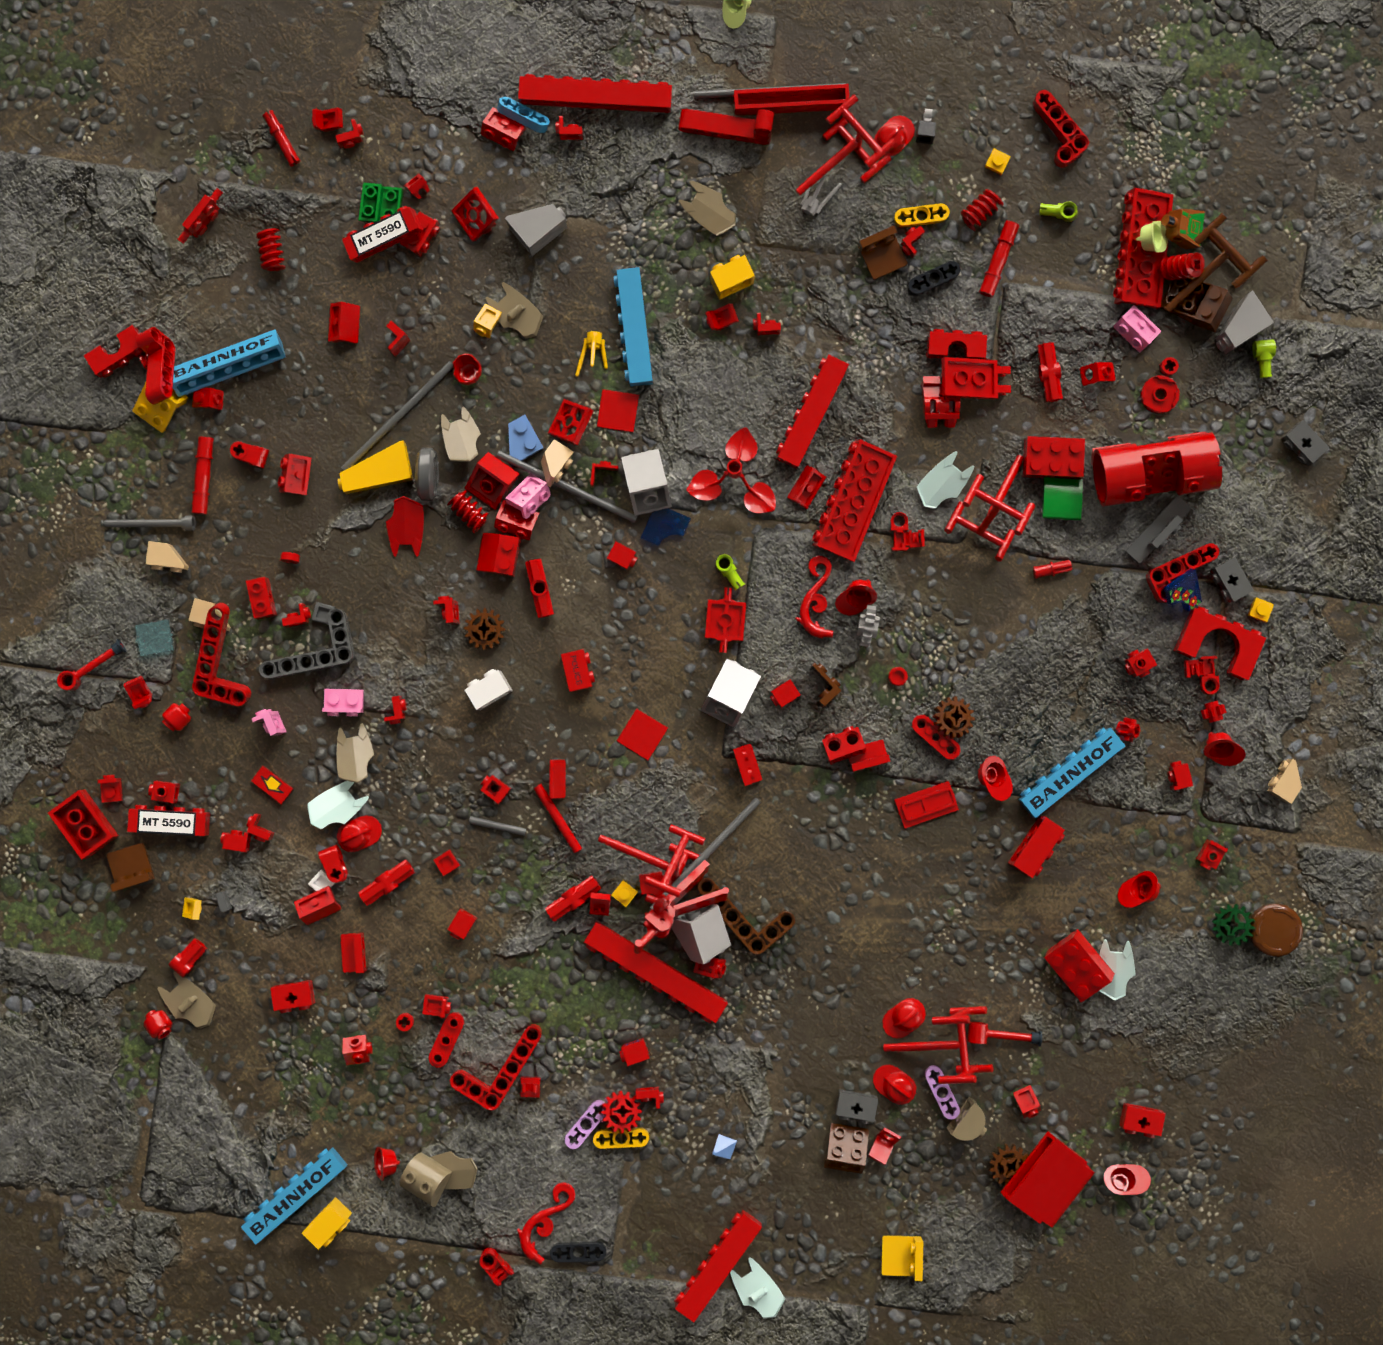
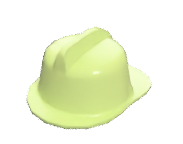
M723 0V19L728 27L734 29L739 28L743 24L746 10L750 7L752 0Z
M1153 221L1143 226L1140 230V237L1135 238L1136 241H1141V246L1145 251L1163 252L1168 244V239L1165 236L1166 227L1161 224V221Z

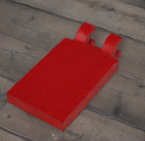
M952 357L941 359L942 397L995 400L998 398V395L1005 396L1006 393H1011V385H998V376L1005 377L1006 374H1011V366H998L997 360Z

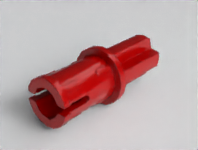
M1070 560L1056 563L1049 562L1046 565L1034 566L1033 574L1035 579L1049 575L1054 577L1055 574L1071 571L1072 564Z

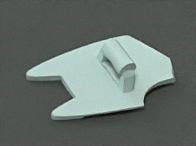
M957 451L938 463L918 484L917 490L924 507L936 509L943 500L957 498L969 480L974 466L967 468L963 472L955 467L953 462Z
M345 781L323 792L308 803L310 823L319 829H323L327 825L336 822L345 824L362 808L369 797L366 796L355 800L348 791L354 782Z
M1105 939L1100 950V956L1115 975L1112 982L1099 991L1116 1001L1126 996L1127 982L1130 978L1136 976L1133 952L1129 941L1126 942L1123 952L1110 951L1108 942Z
M749 1257L752 1270L750 1273L741 1278L735 1271L731 1270L730 1274L734 1286L744 1306L754 1307L759 1311L763 1319L775 1318L784 1303L785 1297L765 1270Z

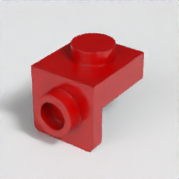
M338 107L323 111L312 109L313 127L323 132L343 128L342 109Z
M351 119L354 130L335 135L340 148H351L356 143L362 142L361 135H364L361 123L357 124L355 119Z
M921 226L916 229L912 227L905 233L906 237L902 239L901 249L906 256L910 255L911 258L916 256L917 251L912 244L924 235L925 231Z
M732 303L714 311L706 312V321L712 330H721L739 322Z
M202 388L193 391L192 407L222 410L224 391L214 388Z
M142 676L124 683L123 687L132 700V707L134 709L139 707L145 708L150 704L152 693Z
M402 696L392 697L394 716L383 718L384 722L389 721V725L401 723L400 719H405L404 711L407 710L406 700L402 699Z
M257 813L250 816L246 824L248 827L247 832L255 835L254 838L261 842L272 840L274 832L257 826L261 815Z
M425 994L422 1014L445 1018L446 1014H450L451 1002H448L449 997Z

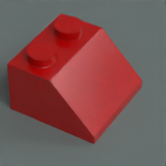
M487 452L476 464L465 489L496 510L513 487L519 473Z
M483 533L476 570L514 577L521 539L502 534Z

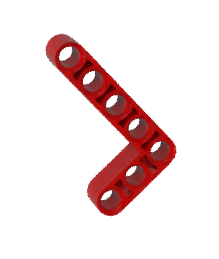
M682 109L678 130L686 133L768 145L771 140L774 112L760 109L757 111L756 119Z
M217 603L207 613L192 689L198 696L234 706H242L251 697L250 688L243 684L216 677L230 609L226 604ZM215 609L221 611L222 617L216 615ZM211 628L217 629L218 635L213 634ZM208 646L213 647L214 653L208 650ZM204 664L209 665L211 671L206 670ZM200 682H204L207 689L202 688ZM219 687L225 690V694L219 691ZM237 692L242 693L244 699L239 698Z
M531 1024L525 1029L491 1086L464 1070H457L450 1078L451 1087L488 1110L497 1109L542 1036L541 1027ZM531 1029L536 1030L538 1037L535 1039L530 1038L528 1031ZM525 1046L528 1053L526 1055L519 1054L518 1047ZM511 1062L515 1063L518 1070L515 1072L510 1071L508 1064ZM461 1075L464 1078V1083L457 1084L455 1076ZM500 1079L506 1080L507 1087H499L497 1081ZM474 1085L480 1087L481 1093L473 1094L471 1087ZM495 1096L497 1103L490 1104L487 1101V1097Z

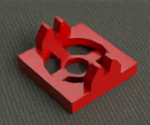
M474 187L451 210L472 242L491 231L492 227L496 226L495 222L499 219L478 187ZM473 200L480 203L477 207L471 206ZM472 209L477 213L476 220H473L470 216ZM483 210H485L487 216L485 224L480 219ZM475 222L479 229H475L469 224Z
M564 399L548 434L573 446L578 445L594 410ZM577 412L582 414L580 422L576 421ZM572 417V423L566 426V420ZM574 426L577 427L573 434L567 435L569 429Z

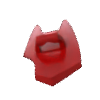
M402 496L394 500L393 515L386 521L391 550L396 557L400 544L412 545L414 553L418 557L423 538V505Z

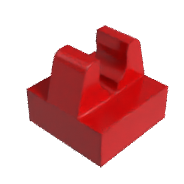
M419 173L404 185L418 199L422 198L419 195L420 188H424L427 193L430 191L427 181Z
M521 1076L520 1097H540L541 1077Z

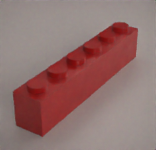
M849 84L734 90L735 116L757 115V111L760 109L770 110L774 114L836 110L850 98Z
M829 354L826 359L822 358L818 366L821 371L818 376H813L810 385L813 387L810 393L805 392L801 401L804 405L801 410L797 409L793 419L796 421L793 427H788L784 435L787 439L784 444L780 443L776 451L779 454L777 460L798 469L849 366L848 363Z
M744 1210L740 1214L737 1212L731 1220L733 1223L731 1227L724 1229L720 1235L721 1241L718 1245L714 1244L708 1252L710 1255L708 1259L701 1261L697 1268L698 1273L695 1277L691 1276L689 1278L685 1291H680L674 1300L676 1302L675 1309L692 1322L696 1321L762 1228V1223Z

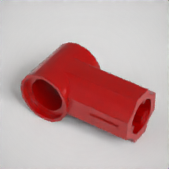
M194 938L168 965L184 978L193 969L194 963L205 953L207 948L200 940Z

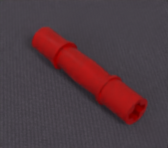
M1005 221L1000 237L997 239L998 244L992 255L988 271L985 272V277L979 290L980 294L993 298L999 280H1001L1000 275L1006 264L1010 248L1014 245L1019 224L1013 221Z
M198 437L191 511L194 514L207 515L208 497L210 496L208 489L214 438Z

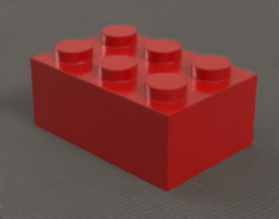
M1027 436L1024 439L1023 477L1082 479L1084 477L1085 439Z
M85 789L78 790L48 812L81 860L90 858L119 836Z
M1039 815L1008 861V864L1030 878H1033L1034 875L1037 877L1043 869L1042 863L1045 859L1048 861L1054 853L1052 849L1055 844H1060L1063 840L1065 829L1049 818Z
M1078 929L1048 949L1044 957L1081 1003L1110 984L1115 975Z

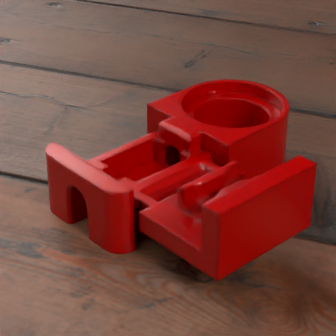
M902 512L895 513L890 519V531H893L894 548H891V550L907 551L909 548L925 547L924 529L913 533L912 530L905 532L908 531V517ZM896 516L904 518L903 526L899 527L894 524Z
M1217 656L1199 657L1198 660H1185V678L1197 675L1200 679L1201 691L1208 695L1215 694L1220 687L1219 676H1215L1214 659H1217ZM1208 680L1213 681L1215 684L1213 691L1205 689V683Z

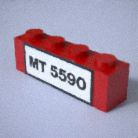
M404 206L392 215L382 216L380 221L376 223L371 222L364 225L363 229L359 231L349 232L342 241L350 260L358 263L424 230L416 211L411 207Z
M135 805V808L129 809L127 832L208 836L210 812H204V808H193V811H185V807H174L173 810H166V806H154V809H147V805Z

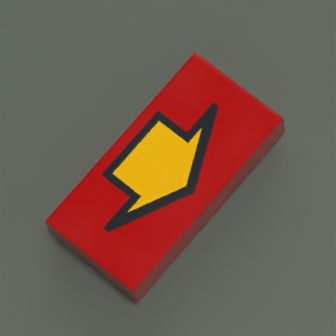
M262 766L251 780V782L280 804H283L294 790V788L265 766Z

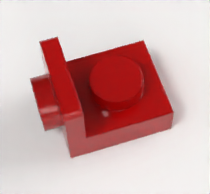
M559 116V122H556L555 127L556 134H559L560 140H583L582 127H579L577 124H569L567 127H564L563 116Z
M757 313L756 318L753 319V330H757V336L780 334L781 324L780 322L776 323V320H767L761 324V313Z
M300 603V615L298 613L287 614V618H282L283 626L288 628L308 624V618H311L309 607Z
M103 775V779L97 780V784H100L102 803L123 801L121 778H115V775Z
M591 892L589 914L609 916L611 894Z
M713 957L706 964L696 962L694 972L711 978H722L726 971V960Z
M1031 1085L1013 1093L1023 1118H1033L1039 1114L1041 1106Z
M659 1086L636 1088V1099H640L641 1102L652 1101V1098H656V1109H660V1104L664 1103L663 1092H659Z

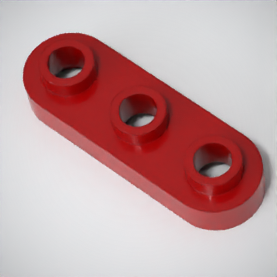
M918 715L912 720V729L944 758L955 759L959 756V744L954 739H951L949 735L944 737L943 730L938 732L939 726L934 725V722L929 717ZM919 721L924 722L923 728L918 727ZM935 733L939 735L937 741L932 739V735ZM948 746L953 747L952 753L947 752Z
M452 1012L446 1017L431 1049L429 1062L436 1068L443 1067L448 1062L462 1031L465 1020L460 1013ZM452 1019L457 1020V1026L451 1024ZM444 1037L449 1038L450 1042L448 1044L443 1042ZM435 1055H440L442 1060L436 1061Z

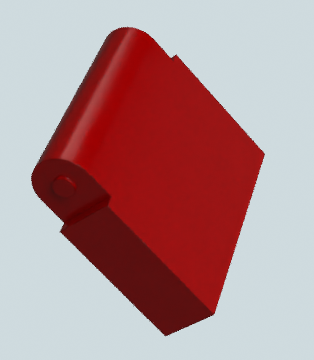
M1047 1131L1000 1193L1039 1224L1043 1221L1053 1228L1095 1172L1087 1165L1088 1162Z

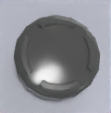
M421 448L417 453L415 486L417 488V496L422 501H432L438 493L439 462L438 454L433 448Z

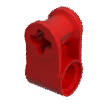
M234 442L231 445L230 453L234 458L264 469L270 450L243 442ZM242 447L244 453L238 454L236 450Z
M336 844L319 851V859L328 879L334 883L345 881L348 877V870L339 846ZM337 871H341L339 877L334 876Z
M485 1248L481 1252L480 1265L497 1286L502 1285L504 1279L514 1274L511 1266L494 1248ZM490 1255L494 1260L486 1262L484 1256Z

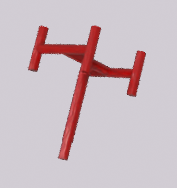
M853 94L826 118V121L831 125L841 115L843 116L822 135L828 141L838 132L848 144L795 190L799 196L812 187L853 150L864 161V164L870 168L860 177L864 184L892 160L886 153L897 145V142L891 138L885 145L880 147L854 118L853 114L848 111L858 101L856 95ZM847 123L857 132L855 138L844 128ZM863 140L875 152L871 157L861 147Z
M1017 455L995 498L979 490L984 477L977 474L964 501L958 502L944 531L951 534L956 523L998 545L1000 548L995 556V560L1001 562L1015 534L1018 536L1022 535L1035 509V504L1028 503L1024 513H1021L1003 503L1024 460L1023 456ZM975 496L991 505L987 516L980 526L960 516L964 507H969ZM1000 510L1019 520L1015 531L1009 529L1004 540L986 531Z
M671 824L668 831L681 836V840L678 845L671 843L668 850L674 852L670 863L604 835L599 836L598 842L665 870L662 881L647 876L644 883L679 898L682 890L671 885L682 874L688 858L695 861L700 856L685 849L686 845L690 840L703 846L706 838ZM647 894L645 901L653 904L658 897Z
M987 1007L950 1008L951 1016L932 1017L933 1025L957 1024L959 1041L884 1044V1052L959 1049L961 1065L956 1066V1073L959 1074L956 1076H939L938 1083H976V1075L973 1074L993 1072V1065H969L965 1024L970 1023L969 1015L987 1014Z

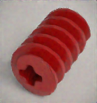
M985 189L983 195H978V200H973L972 205H967L966 210L960 212L964 223L973 231H976L974 224L978 227L981 226L980 219L984 222L987 221L985 214L990 217L993 215L991 209L996 212L998 211L996 204L1004 205L999 196L991 190Z
M276 228L266 229L256 234V238L259 239L257 245L261 247L258 250L259 254H261L260 261L263 262L261 268L268 271H280L286 268V266L280 265L285 259L279 258V255H282L284 252L277 249L282 247V243H276L277 240L281 239V236L275 235V233L280 231Z
M1198 252L1167 256L1161 259L1160 271L1162 276L1169 281L1194 278L1202 274L1205 262L1201 253Z
M465 490L454 496L447 506L452 505V511L458 510L456 515L458 517L463 515L461 520L463 522L468 521L467 527H473L472 532L475 533L487 522L486 517L488 513L481 514L483 508L476 509L475 507L478 502L470 503L472 496L465 498L467 493Z

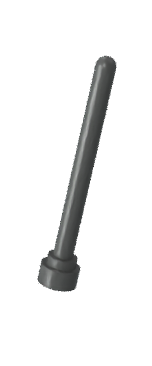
M186 515L181 519L104 520L103 526L181 527L186 531H194L196 520L194 515Z

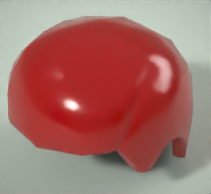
M465 353L459 355L453 361V375L459 383L471 385L478 381L482 374V367L473 355Z

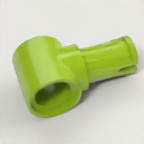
M1070 201L1058 203V205L1043 203L1040 205V216H1056L1058 219L1072 222L1078 215L1076 204ZM1066 208H1073L1074 213L1071 216H1066L1064 210Z
M1275 340L1254 341L1252 352L1254 358H1257V361H1259L1260 378L1272 377L1271 360H1273L1276 354Z
M727 554L720 555L716 560V568L724 577H727L736 591L739 589L737 583L740 587L744 586L745 583L736 572L737 568L733 564L732 558ZM727 559L730 562V566L723 569L719 566V561Z

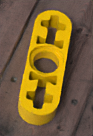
M942 203L902 208L895 213L894 223L901 228L942 223L947 220L950 211L948 206ZM930 209H932V213H937L938 209L945 212L942 218L936 214L932 216L933 219H930ZM924 211L927 214V218L921 221L916 217V213ZM913 212L914 222H911L912 218H907L905 222L898 219L901 214H904V217H908Z
M631 1128L630 1132H633L632 1137L638 1136V1133L641 1132L646 1138L643 1139V1142H639V1139L636 1138L632 1139L633 1143H629L630 1134L624 1129L627 1140L624 1143H618L616 1135L619 1133V1129H617L613 1133L612 1140L614 1144H610V1140H605L604 1144H600V1141L596 1139L600 1137V1134H603L604 1138H610V1133H612V1129H601L594 1134L593 1143L600 1149L643 1147L649 1141V1133L644 1128Z

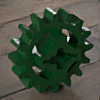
M1227 904L1226 910L1222 907L1220 908L1221 914H1214L1218 919L1212 920V922L1217 924V927L1212 929L1219 932L1216 935L1217 938L1223 937L1222 943H1226L1229 940L1230 946H1233L1234 942L1241 946L1242 940L1246 943L1248 942L1247 936H1254L1250 931L1256 930V927L1251 926L1255 919L1249 918L1252 915L1251 912L1245 913L1246 907L1243 906L1239 909V905L1235 904L1234 908H1232L1230 904ZM1230 913V917L1224 920L1223 918ZM1240 914L1244 916L1246 923L1241 921ZM1235 920L1238 923V927H1234L1233 930V927H1230V923H1234ZM1222 927H1225L1228 931L1227 935L1223 932ZM1242 930H1245V932L1238 937V933H1240Z

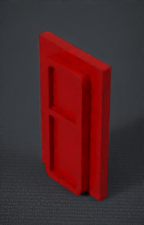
M949 781L894 799L904 828L959 810Z

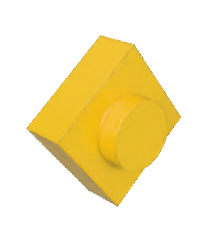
M994 148L985 168L1002 175L1011 156Z
M1256 597L1253 600L1248 616L1266 623L1274 604Z
M623 880L611 896L627 907L638 891Z
M185 897L182 917L199 920L202 900Z

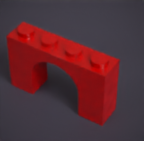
M1198 606V608L1191 609L1174 652L1189 658H1195L1206 634L1214 629L1222 630L1231 636L1235 644V653L1226 674L1243 681H1248L1266 637L1261 636L1262 633L1255 629L1250 631L1244 629V625L1235 621L1230 623L1222 615H1211L1206 608Z

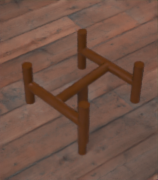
M1223 213L1194 239L1200 245L1208 238L1222 253L1204 269L1199 277H1195L1165 306L1169 312L1187 298L1227 259L1241 272L1231 283L1236 289L1243 285L1268 261L1262 255L1250 265L1220 234L1217 228L1227 219Z

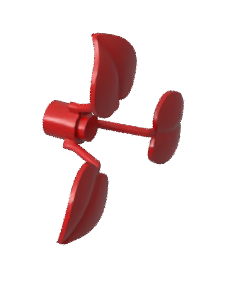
M747 427L733 434L726 444V455L729 459L733 460L728 462L727 471L724 472L723 476L718 480L717 475L711 470L699 471L692 478L686 489L692 497L698 500L712 501L720 496L722 489L719 484L723 482L726 476L729 475L733 479L740 477L749 490L744 496V505L750 512L762 514L773 512L776 508V499L772 489L763 482H757L751 488L742 474L743 469L740 460L743 462L751 461L758 451L757 443Z

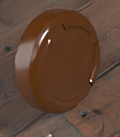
M1276 903L1263 905L1250 918L1255 919L1251 926L1256 927V930L1250 931L1254 935L1253 937L1249 936L1250 941L1257 950L1266 955L1276 957L1288 955L1298 947L1302 940L1303 926L1301 919L1293 909L1286 905Z

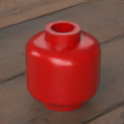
M172 703L162 714L164 719L162 722L173 732L175 730L181 731L191 721V716L188 714L190 710L183 703L180 706Z
M152 1010L146 1014L143 1027L152 1038L163 1039L171 1033L173 1023L163 1010Z

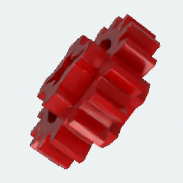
M618 1091L617 1095L613 1092L611 1093V1098L605 1097L607 1103L601 1104V1107L604 1108L603 1111L599 1112L600 1115H604L601 1122L606 1121L608 1124L605 1128L612 1127V1133H615L617 1129H619V1134H623L624 1129L628 1133L631 1131V1127H637L635 1121L641 1120L638 1114L642 1113V1110L637 1109L640 1102L635 1103L636 1096L630 1098V1092H626L625 1095H623L622 1091ZM616 1100L614 1108L609 1109L612 1102ZM621 1109V1111L628 1113L621 1115L615 1111ZM629 1116H632L630 1122H629L628 1124H626V1122H627L626 1119H627Z

